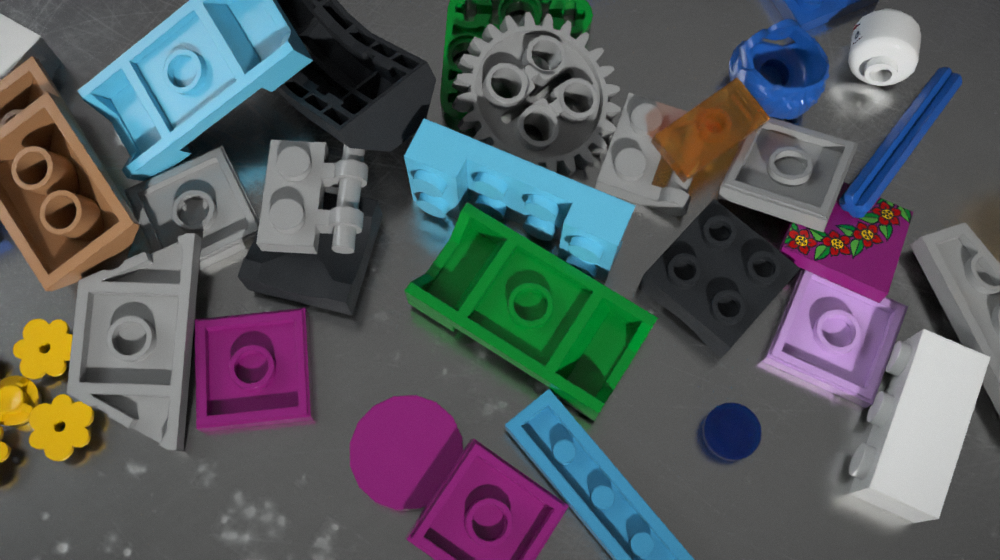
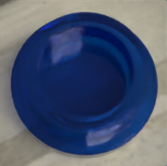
M738 403L718 405L710 411L704 420V441L710 451L719 458L728 461L742 460L750 456L760 444L762 435L760 422L756 415L744 405Z

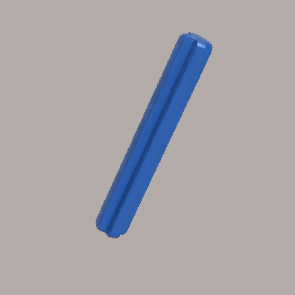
M950 67L938 68L839 199V205L842 210L849 212L853 218H862L873 207L962 85L960 74L953 73Z

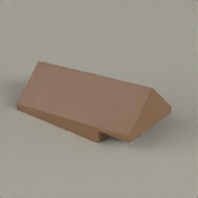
M31 56L0 80V220L44 290L52 292L74 284L101 270H111L119 267L127 259L140 225L39 59Z

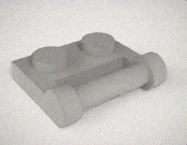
M628 93L616 126V131L613 134L599 172L595 189L669 215H686L691 202V196L688 194L705 140L713 136L717 120L714 116L704 111L693 110L688 112L633 93ZM670 131L685 137L668 187L661 188L652 185L667 138Z

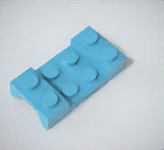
M189 0L77 91L82 100L112 123L130 155L122 168L126 178L145 181L173 168L192 154L187 144L260 88L273 92L310 64L313 59L277 0Z
M425 118L422 120L404 155L413 200L416 201L417 206L424 212L439 218H444L447 214L458 219L461 210L467 202L474 204V207L496 220H502L505 217L523 225V229L527 233L538 239L551 241L554 238L559 240L557 257L593 279L598 278L606 282L623 241L621 240L636 205Z

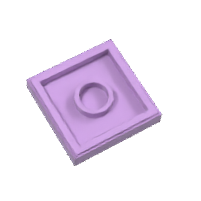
M801 268L797 272L762 362L867 408L873 405L908 306L888 297H885L878 303Z

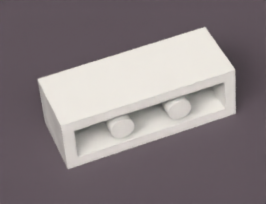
M926 329L919 331L903 342L898 341L893 347L885 369L886 372L891 373L885 391H880L876 395L873 405L870 406L867 422L873 424L867 443L859 445L849 466V474L854 476L849 494L913 523L939 519L990 357Z

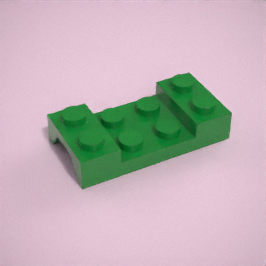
M468 202L459 214L449 241L428 271L411 281L404 290L408 304L453 332L455 329L461 331L548 386L547 390L550 389L558 399L593 421L596 420L658 317Z

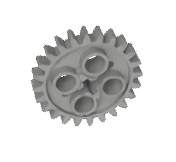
M526 12L519 22V26H517L510 15H507L499 26L500 30L490 23L482 34L483 40L474 37L467 48L470 55L463 54L457 65V68L463 73L457 74L452 87L463 92V94L456 97L452 108L467 111V114L457 126L459 130L474 128L476 134L473 139L553 172L558 170L561 175L569 177L576 171L575 165L584 169L594 161L592 154L597 156L607 147L603 138L607 139L616 131L617 127L609 120L613 119L621 111V107L608 100L612 99L620 91V86L606 84L605 79L615 69L613 66L599 67L596 61L603 54V48H597L589 52L585 48L589 34L585 32L577 39L571 37L570 21L567 20L560 30L553 28L551 14H546L540 25H535L531 13ZM532 56L543 58L547 62L549 70L539 68L534 63ZM565 72L571 75V79L555 87L546 99H538L510 123L502 121V116L520 107L528 96L533 97L537 95L554 79ZM498 82L505 85L511 93V98H503L497 95L491 83ZM564 97H570L575 100L580 108V113L570 110L564 102ZM524 124H531L539 129L542 141L532 140L526 134Z

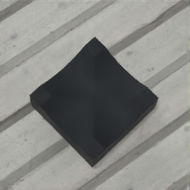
M325 192L323 210H331L337 206V194ZM360 196L359 210L364 213L362 232L356 234L353 253L342 254L334 252L332 250L333 234L320 233L317 254L261 251L256 244L257 230L254 241L243 259L237 277L250 291L353 315L383 217L378 200Z
M713 199L644 273L638 288L649 298L680 318L699 336L709 349L722 358L801 268L717 200Z

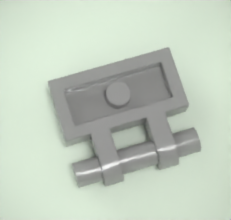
M271 140L256 242L260 250L267 252L317 254L320 233L333 234L332 250L334 252L342 254L353 253L356 234L361 233L363 227L364 213L359 210L361 188L367 185L369 167L364 163L365 150L349 148L344 144L342 160L337 163H328L330 152L326 142ZM325 187L339 188L337 206L331 210H323Z

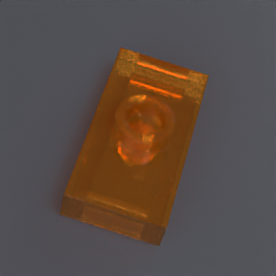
M737 77L657 133L651 143L680 180L685 183L763 127L771 118Z

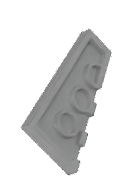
M965 222L921 236L910 244V247L961 344L990 357L982 384L1000 416V263Z

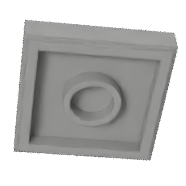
M756 113L724 177L718 198L824 233L855 156L858 143Z
M222 145L124 190L152 253L178 242L177 237L185 233H195L201 237L199 271L250 247L259 227V218Z

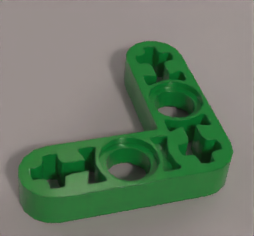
M450 0L447 9L440 89L442 118L446 124L455 130H459L457 125L467 114V112H458L452 108L454 100L460 95V91L454 89L452 83L457 74L463 73L457 68L453 59L457 53L467 50L474 37L483 40L482 34L487 25L491 23L492 10H498V24L492 25L499 30V26L505 16L515 10L530 12L534 18L535 25H540L543 13H549L553 19V28L560 30L565 23V15L574 16L575 27H571L570 36L577 39L585 32L590 34L593 13L589 3L586 0ZM467 10L476 11L474 21H465L464 17L467 14Z

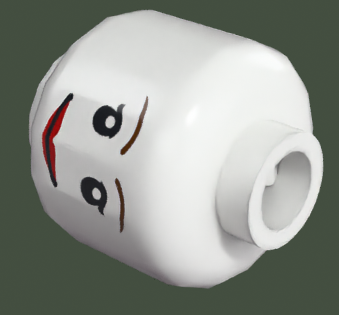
M882 9L863 16L855 24L851 36L848 54L850 71L859 80L877 86L894 85L907 79L915 71L919 60L921 44L919 24L912 16L896 9Z

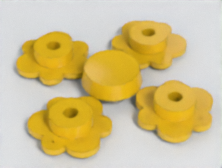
M33 319L25 325L23 339L17 341L13 346L14 356L21 359L19 369L23 376H9L0 381V424L13 426L29 422L31 427L35 429L29 436L30 445L35 449H44L47 458L60 462L68 459L75 447L81 448L90 442L91 433L87 427L94 420V410L91 406L81 401L74 402L66 394L56 396L51 404L42 403L41 392L30 379H40L46 373L57 377L65 372L67 368L66 361H70L73 335L69 334L70 327L68 323L61 319H56L51 323L43 319ZM65 424V429L61 431V427ZM1 425L0 462H3L9 457L11 449L7 443L2 442L4 430Z

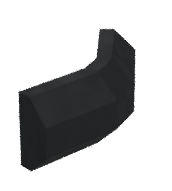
M277 0L313 59L310 64L276 89L297 111L343 144L354 149L392 152L417 132L424 118L427 119L436 83V78L427 61L371 33L350 15L338 0Z

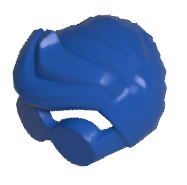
M789 18L770 26L768 29H762L748 40L742 41L733 50L731 55L729 77L731 85L738 87L755 109L772 118L792 120L804 114L818 102V99L825 90L826 80L830 77L829 61L817 40L812 38L794 19ZM790 37L795 42L782 46L762 40H783Z

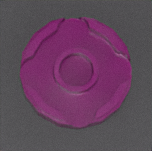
M417 395L393 396L374 405L357 423L349 443L350 468L359 488L375 503L398 512L423 510L463 452V438L454 418L437 402Z

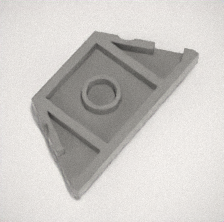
M185 233L177 237L178 242L151 254L144 251L124 260L116 269L101 270L78 281L66 393L88 406L96 407L107 413L109 418L125 427L133 428L157 441L159 446L166 450H184L201 237L195 233Z

